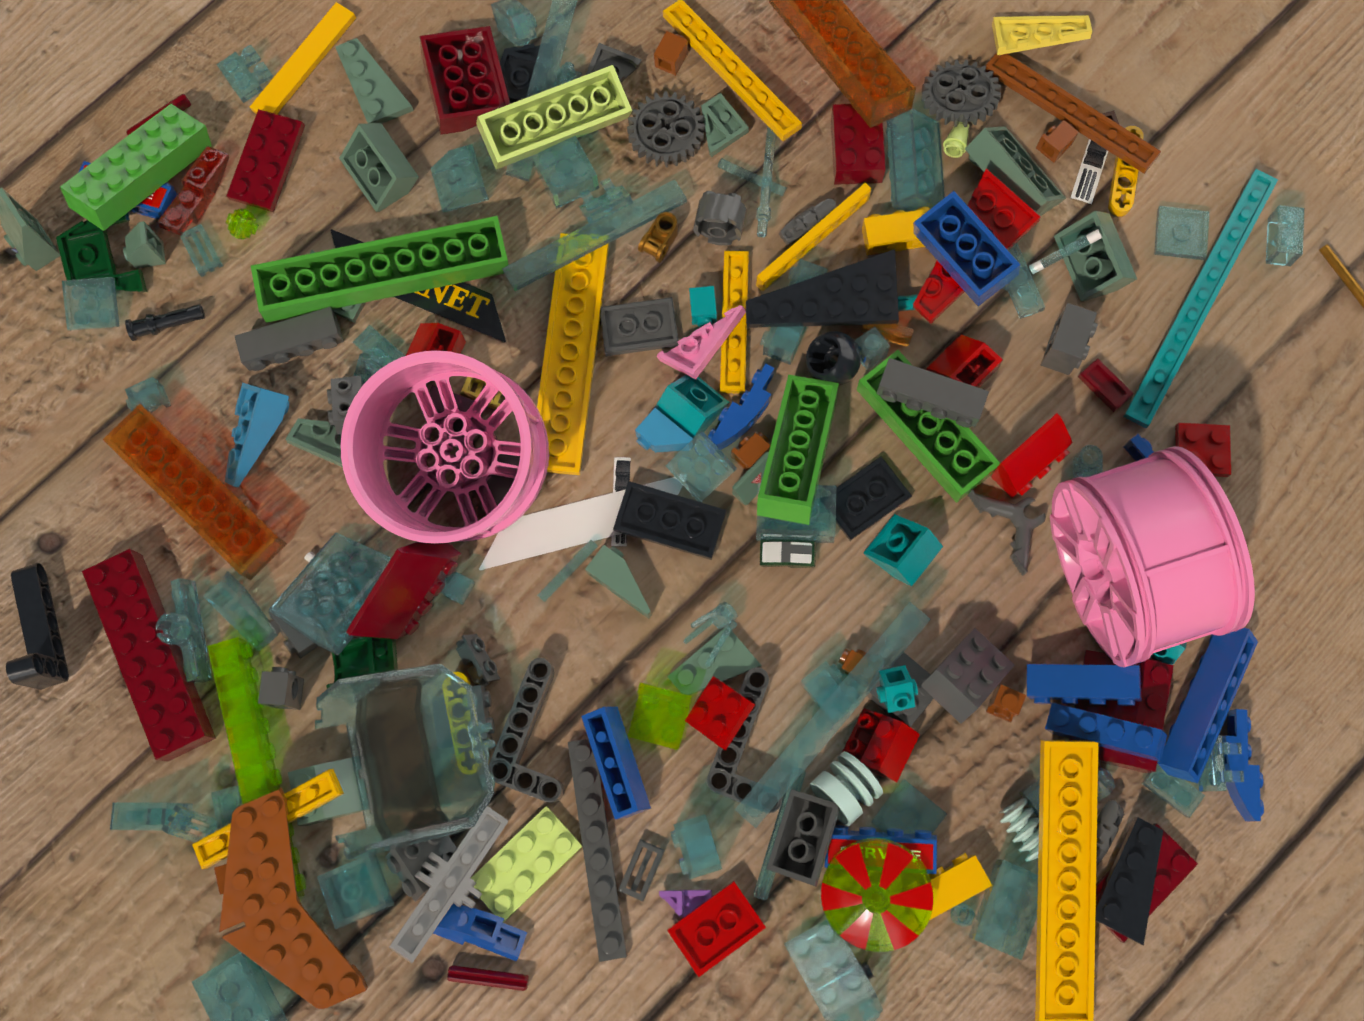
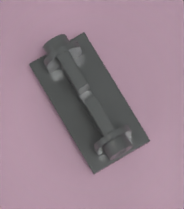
M477 634L463 635L462 639L456 642V651L464 665H468L471 662L474 664L467 671L475 686L482 685L486 687L489 685L488 682L501 679L497 673L496 664L489 658L485 650V644Z

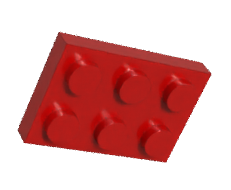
M732 881L669 927L667 931L697 976L700 977L763 931L766 926L735 881Z

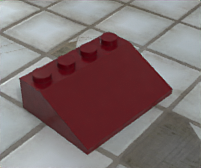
M490 26L420 36L421 56L440 135L471 129L477 126L478 116L510 104Z
M415 542L398 548L346 633L350 636L399 639L405 635H412L420 626L418 621L421 616H424L433 605L431 601L434 596H437L445 587L444 580L456 570L458 566L457 560L461 553L449 543Z
M1085 650L1083 665H1116L1104 652ZM1149 659L1134 664L1139 665L1141 668V702L1135 701V706H1119L1118 701H1106V705L1098 706L1090 705L1089 700H1078V705H1075V708L1163 730L1174 665ZM1098 746V762L1142 773L1156 772L1158 761Z

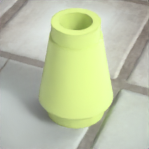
M959 122L957 127L953 126L943 142L946 155L958 158L966 152L969 124H967V127H964L963 123Z

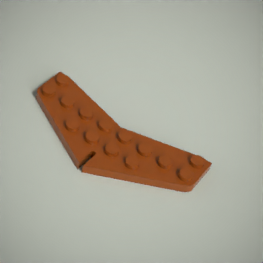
M281 787L241 804L232 814L219 932L244 922L245 925L225 933L222 938L314 1007L325 1009L365 992L368 986L362 973L354 964L351 965L300 902L296 891L287 819L289 814L288 805Z

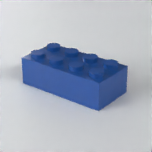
M955 191L951 192L913 222L914 235L978 307L1019 275L1020 263Z

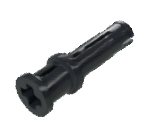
M199 303L161 315L146 314L145 318L133 321L127 319L125 320V326L130 339L136 341L141 336L149 334L153 336L158 335L160 330L205 319V313Z

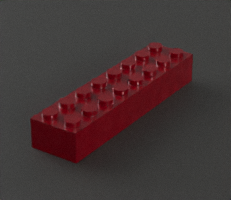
M128 549L83 570L82 573L155 760L169 762L216 739L143 555Z

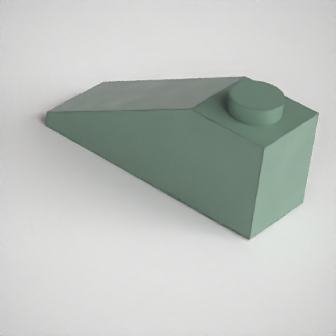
M603 545L585 568L587 574L649 619L652 616L651 611L626 561L623 559L624 554L614 546L609 549Z

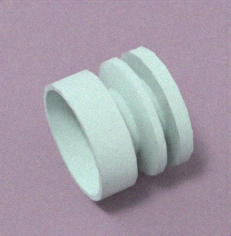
M844 751L837 757L838 762L834 760L830 764L835 777L829 772L823 771L810 783V787L816 797L836 803L840 808L837 819L843 824L850 826L863 814L858 801L869 807L874 803L873 798L878 799L883 794V790L871 771L853 755Z

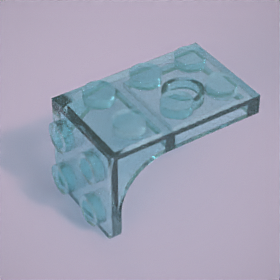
M832 916L784 943L825 1021H875L879 1018L883 1008L877 994L849 945L840 937L842 933Z

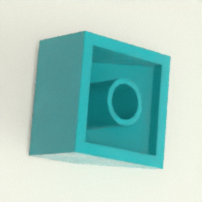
M685 375L666 387L655 408L694 439L706 431L730 402L700 377H697L695 380Z
M894 514L864 551V555L895 579L913 586L943 548V545L929 528Z

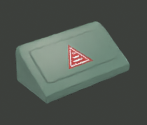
M765 452L732 486V494L744 505H748L759 493L769 452Z

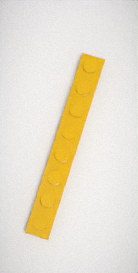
M678 0L663 10L665 20L688 40L690 46L782 141H785L802 129V122L683 0Z

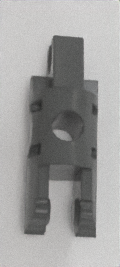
M827 198L816 206H810L804 212L794 217L779 232L785 244L788 245L799 240L836 208L835 201Z
M1108 800L1097 817L1096 867L1108 852L1125 815L1123 808L1115 800Z

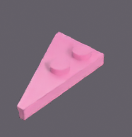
M739 305L736 308L730 309L724 313L725 317L713 325L710 322L692 332L690 336L677 341L679 345L667 353L659 352L657 358L664 364L696 380L746 313L744 307Z

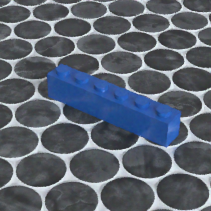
M1242 628L1241 630L1221 636L1211 634L1207 651L1200 659V667L1196 676L1190 682L1186 699L1180 704L1179 715L1175 724L1170 727L1169 738L1164 747L1161 762H1158L1167 775L1198 784L1258 641L1250 629Z

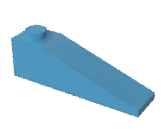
M242 382L235 408V415H239L238 426L232 429L231 437H234L235 448H232L228 455L225 475L226 483L234 487L240 486L282 422L284 415L288 412L289 396Z

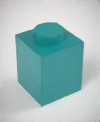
M714 286L689 288L692 325L702 327L709 322L711 324L716 323L717 312Z

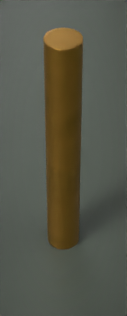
M1326 244L1319 249L1320 253L1364 308V290L1330 246Z

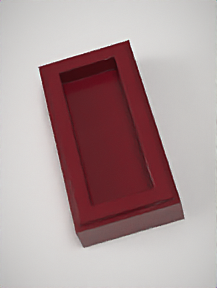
M1098 358L1078 376L1113 412L1134 394Z

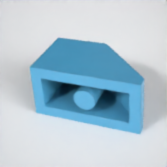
M656 408L635 429L636 437L638 438L636 441L645 450L650 448L655 453L691 450L694 447V439Z

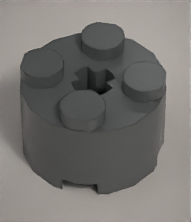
M712 191L704 192L699 200L693 231L696 236L699 237L701 234L708 238V243L715 245H731L732 240L736 239L740 241L747 210L741 202V196L736 193L725 195Z

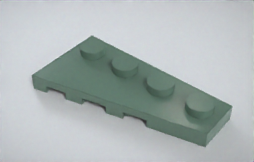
M357 38L335 46L367 123L383 124L414 111L412 105Z

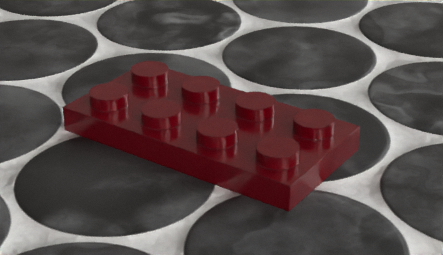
M258 109L226 197L235 202L274 212L305 124L296 119Z
M1157 823L1153 824L1154 826L1162 829ZM1164 830L1149 916L1198 865ZM1110 870L1096 883V901ZM1106 927L1120 942L1124 943L1128 939Z

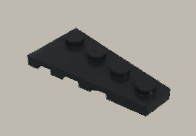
M1135 817L1096 901L1095 921L1144 946L1163 830L1139 817Z

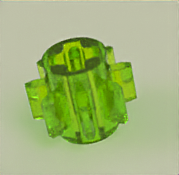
M242 208L234 210L233 214L229 213L225 222L229 225L228 230L230 234L238 239L250 238L251 234L255 235L259 226L255 223L256 218L254 214Z

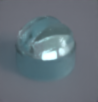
M962 902L951 909L950 916L955 924L968 927L974 921L975 912L971 906ZM962 911L966 913L965 918L960 917Z

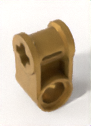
M670 212L660 213L648 232L642 237L638 251L652 255L660 263L665 258L670 246L678 235L676 217ZM665 224L672 225V228L669 230L661 229Z

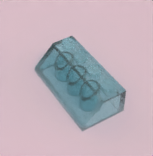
M909 106L886 118L892 207L904 210L905 212L915 211L920 207L932 208L945 198L939 122Z

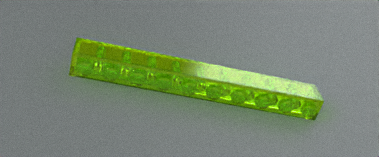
M235 637L207 647L243 804L280 788L282 776L279 769L275 767L274 758H276V750L273 743L269 741L270 724L263 715L262 707L264 705L258 704L259 692L256 682L259 681V676L256 668L252 667V647L246 640ZM290 823L288 827L296 891L300 898L305 896L306 881L304 875L299 872L298 863L300 862V855L298 849L293 846L292 836H294V828L292 823Z

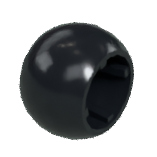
M829 331L818 335L811 342L806 353V366L814 379L839 383V386L853 379L861 364V352L857 343L849 335L839 331Z

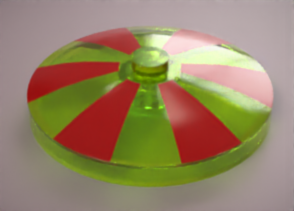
M868 838L853 842L841 849L833 857L824 873L821 885V902L825 916L840 937L858 948L873 952H888L910 944L924 931L933 910V885L925 865L911 850L897 842L882 838Z

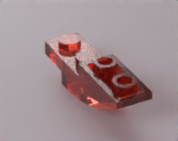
M209 146L204 149L181 180L184 187L157 221L160 228L182 236L191 222L195 224L199 222L222 180L229 160L227 153Z

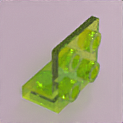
M640 682L637 691L639 696L628 736L633 739L679 750L686 725L684 720L689 714L692 696Z

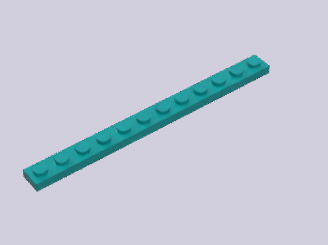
M1255 169L1251 174L1123 416L1124 418L1144 428L1150 425L1278 179L1258 169Z

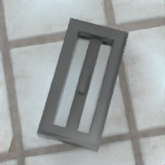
M640 839L618 891L644 901L665 850ZM645 847L647 852L630 890L626 888L641 850ZM654 851L657 853L656 858L639 894L636 890Z

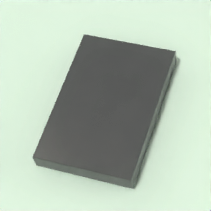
M672 297L601 307L600 318L606 356L670 348L679 345L677 342L679 340Z

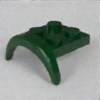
M331 624L324 626V632L330 645L334 664V683L326 685L331 693H343L399 675L396 639L359 637L341 643L334 627Z

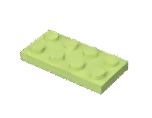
M546 806L471 877L476 882L474 888L482 893L480 899L492 913L504 918V923L583 846Z

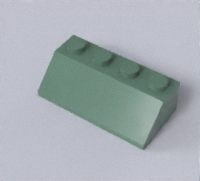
M1006 126L984 128L965 148L969 154L970 161L974 165L979 166L983 172L987 168L1039 216L1044 215L1066 199Z

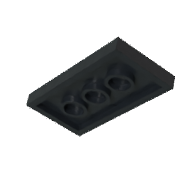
M628 481L613 531L712 560L726 510Z

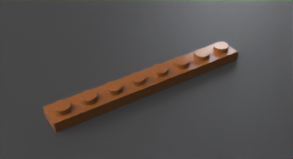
M996 53L986 64L985 72L993 71V77H998V81L1059 120L1070 122L1079 133L1143 174L1159 157L1160 150L1008 54L997 55Z

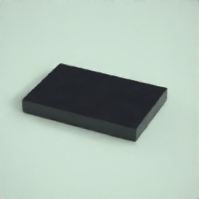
M880 456L822 497L820 502L849 541H851L912 498V495L882 456Z

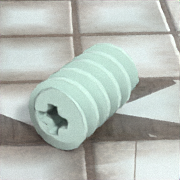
M1022 798L999 812L1005 814L1000 823L1010 822L1011 825L1006 832L1017 833L1012 841L1013 843L1023 842L1019 852L1028 851L1029 854L1025 861L1029 862L1038 858L1039 827L1036 828L1039 823V817L1029 818L1034 810L1033 808L1023 809L1028 800Z

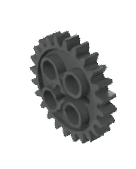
M955 60L954 65L947 61L945 68L937 65L936 71L930 70L929 77H925L924 84L922 85L921 101L924 102V109H929V115L936 114V121L944 118V125L953 121L954 127H957L959 122H962L964 127H967L969 121L977 125L978 119L985 122L986 115H993V110H997L998 103L1000 102L1001 85H998V77L992 78L993 71L985 72V65L977 68V62H974L971 66L968 65V60H965L963 64Z
M664 91L661 98L656 92L654 94L655 99L653 100L646 96V104L638 102L639 110L632 109L633 117H628L630 126H627V132L630 134L628 139L629 143H632V150H638L639 158L646 155V163H650L654 159L656 167H658L661 161L664 162L666 168H668L669 161H673L675 166H678V159L686 163V155L694 157V149L700 150V142L704 141L705 125L703 124L704 117L700 115V108H694L693 100L686 103L685 95L677 99V92H674L672 97H668L667 91ZM674 113L673 116H667L666 114ZM647 124L654 125L653 127H645ZM680 131H685V132H687V133L684 134V135L678 134V132H680ZM661 142L666 143L665 146H658L657 144Z

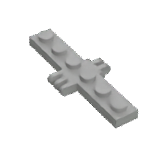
M486 806L448 862L435 853H430L428 858L436 863L435 867L425 861L421 867L430 874L427 876L423 872L418 871L415 875L416 878L430 888L389 946L390 949L410 963H413L452 904L458 907L465 904L473 909L476 903L467 896L470 894L479 899L482 893L474 888L476 882L470 877L508 823L507 819Z

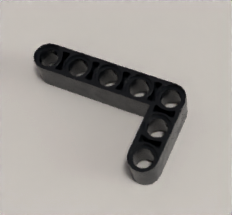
M40 563L13 570L11 572V581L27 655L7 661V676L13 684L39 690L67 682L69 680V672L46 571Z

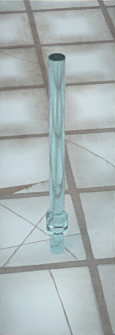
M768 126L760 206L757 207L756 219L758 220L757 236L761 238L767 236L768 221L771 219L769 204L776 134Z

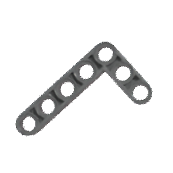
M536 658L530 662L487 772L489 778L498 784L542 801L555 803L561 800L564 795L563 784L555 778L519 765L555 673L549 661L544 658ZM539 665H546L548 668L547 674L542 678L536 677V668ZM531 689L537 690V699L534 702L528 703L525 699L527 691ZM526 714L528 717L526 726L518 728L515 723L517 716ZM510 739H516L518 742V748L513 753H508L505 748L507 741ZM500 764H505L508 768L507 775L499 779L495 773L496 768ZM529 773L533 781L530 787L524 789L520 785V778L522 775ZM549 783H555L558 789L557 794L553 798H548L544 792L546 785Z
M756 667L747 672L739 694L747 699H751L755 703V709L750 712L742 724L746 729L745 735L740 738L734 737L728 748L735 751L736 759L732 763H725L721 759V753L724 749L718 747L707 777V784L710 790L716 794L770 814L779 810L782 805L780 793L773 788L735 774L769 683L768 673L764 669ZM752 675H761L764 678V684L758 688L753 687L749 681ZM715 774H723L727 779V784L725 787L717 789L711 783L712 777ZM740 784L750 785L752 794L749 798L742 799L737 795L736 789ZM767 793H771L777 798V805L772 809H767L762 804V797Z

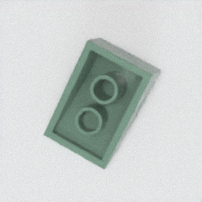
M1 187L0 221L2 228L6 232L4 238L12 248L17 249L18 253L15 255L24 266L29 265L35 271H38L58 258L60 253L39 221Z
M374 753L288 772L292 790L328 769H334L344 792L343 795L297 819L298 826H310L385 805Z

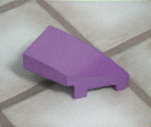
M660 890L659 896L665 899L679 917H684L711 898L712 890Z

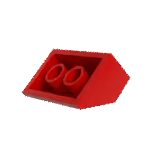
M1056 413L1004 459L991 475L993 480L1011 498L1018 493L1023 496L1033 487L1030 483L1036 477L1041 480L1052 470L1049 467L1051 463L1055 460L1060 463L1070 454L1067 449L1073 441L1061 416Z

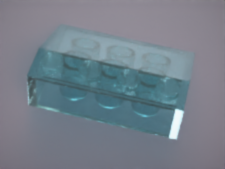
M335 532L269 610L320 647L339 655L354 637L346 633L348 627L391 557Z

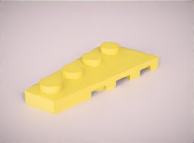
M1089 15L993 17L992 22L997 55L1090 39L1092 34Z

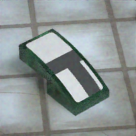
M784 539L760 540V566L814 568L816 566V542Z

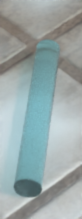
M721 158L718 163V168L782 197L786 192V187Z
M590 540L537 596L545 602L598 547L597 544Z

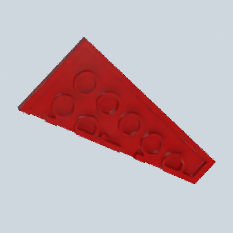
M987 168L967 205L1007 250H1010L1041 218ZM936 261L932 272L913 303V308L932 324L965 291L943 266Z

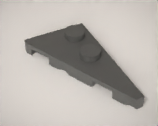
M598 43L586 75L613 65L621 83L640 67L641 59Z

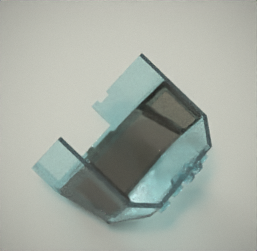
M433 664L339 679L317 697L316 708L318 711L321 710V719L315 720V730L346 725L366 826L364 830L335 836L338 844L344 842L347 847L344 848V855L347 860L454 835L476 825L494 794L495 780L493 774L489 771L488 749L496 745L494 740L483 741L482 734L490 731L492 727L491 723L482 724L481 720L478 719L476 711L477 697L472 692L471 685L442 664Z

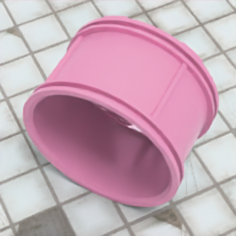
M424 351L390 362L371 376L354 397L344 420L341 435V460L343 471L353 496L376 523L386 530L409 540L424 543L473 541L495 535L521 518L537 498L546 478L549 462V445L546 428L538 408L516 382L486 364L466 355L448 351ZM467 376L486 382V386L466 412L459 411L449 382V377ZM430 381L436 382L444 406V412L442 413L437 412L427 389L426 383ZM500 391L506 399L487 420H483L480 416ZM411 392L415 393L427 421V424L421 429L390 422V417L396 407ZM512 411L519 427L521 443L498 441L494 434L497 427ZM457 419H462L464 423L463 429L460 432H455L453 429V423ZM434 428H437L440 433L439 438L432 442L430 439L431 432ZM477 435H482L484 443L482 447L476 449L473 445V439ZM385 436L412 440L416 442V446L414 449L384 446L383 439ZM452 446L459 447L456 456L450 455V452L453 450ZM429 454H433L436 461L434 466L429 468L426 462ZM498 455L520 456L519 466L498 462ZM386 459L415 462L420 469L400 495H395L387 480L383 461ZM477 460L480 469L473 475L469 470V465L472 461ZM449 470H453L456 474L455 481L451 484L445 479V475ZM492 474L514 478L511 488L498 506L486 482ZM430 483L433 486L432 490L415 513L411 512L408 509V505L424 486ZM471 490H476L487 516L479 521L469 495ZM447 491L454 492L465 522L464 527H445L428 521L429 515Z
M1169 447L1152 453L1148 458L1089 477H1076L1061 482L1055 488L1052 498V514L1050 515L1052 538L1056 543L1064 575L1073 595V603L1082 623L1087 626L1098 645L1113 660L1114 664L1120 667L1131 666L1148 660L1153 653L1210 634L1217 636L1229 634L1230 632L1241 630L1248 624L1254 608L1255 588L1247 544L1237 516L1225 492L1211 471L1193 453L1181 447Z

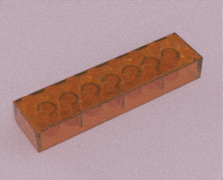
M769 0L771 6L870 128L912 109L916 87L842 0Z
M139 404L103 438L154 491L243 577L252 580L288 544L162 421L142 404Z

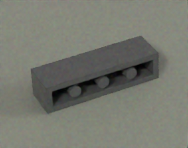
M331 307L235 335L241 363L249 371H259L266 368L267 365L274 363H286L290 358L296 356H309L316 350L323 348L331 349L344 342L337 315Z
M889 358L876 394L881 395V398L886 401H899L906 404L912 410L919 411L922 409L931 412V415L936 418H949L955 420L956 424L969 428L971 426L976 427L979 422L989 391Z

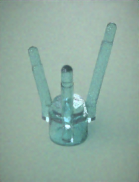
M723 602L691 623L692 628L700 624L702 625L684 639L683 642L685 644L697 637L712 624L718 629L726 628L705 663L707 667L711 665L730 632L737 626V623L734 621L738 617L736 611L731 605Z

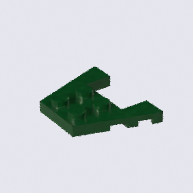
M128 213L112 225L130 221ZM86 220L79 222L56 237L67 285L141 293L147 292L142 270L137 269L117 274L106 230L103 231Z

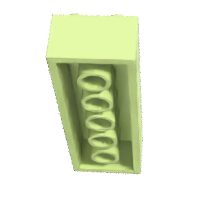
M611 65L480 115L477 118L476 125L497 170L625 120L631 114L632 109L615 68Z

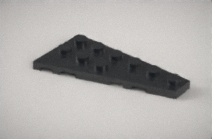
M895 249L746 300V328L898 324Z

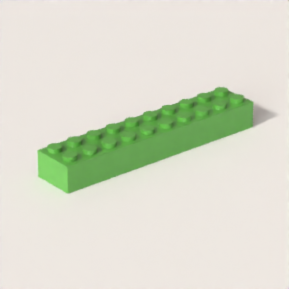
M498 216L251 265L258 309L266 323L301 316L327 307L336 309L510 273Z

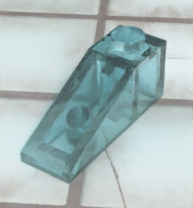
M228 571L213 583L203 595L258 651L278 636L270 627L269 619L246 588Z
M113 803L110 830L190 831L193 804Z

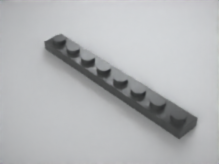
M589 739L568 742L599 962L626 958L627 952L599 769Z

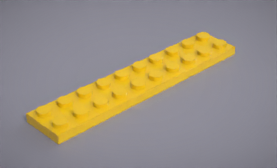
M560 233L537 408L543 419L548 437L549 462L547 472L580 475L600 310L610 243L609 237Z
M1041 740L1035 1021H1094L1098 742Z

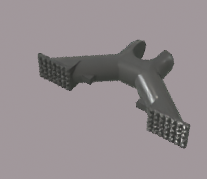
M971 490L968 497H970L971 502H973L979 513L985 511L989 512L992 518L996 515L1008 518L1015 526V541L1010 543L1014 550L1010 559L1014 562L1013 564H1015L1019 573L1024 576L1028 572L1031 532L1045 522V513L1034 519H1029L1024 515V508L1036 501L1032 497H1026L1016 504H1012Z

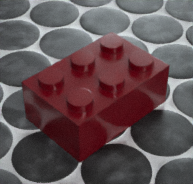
M882 103L833 104L831 136L834 185L882 183L886 170Z

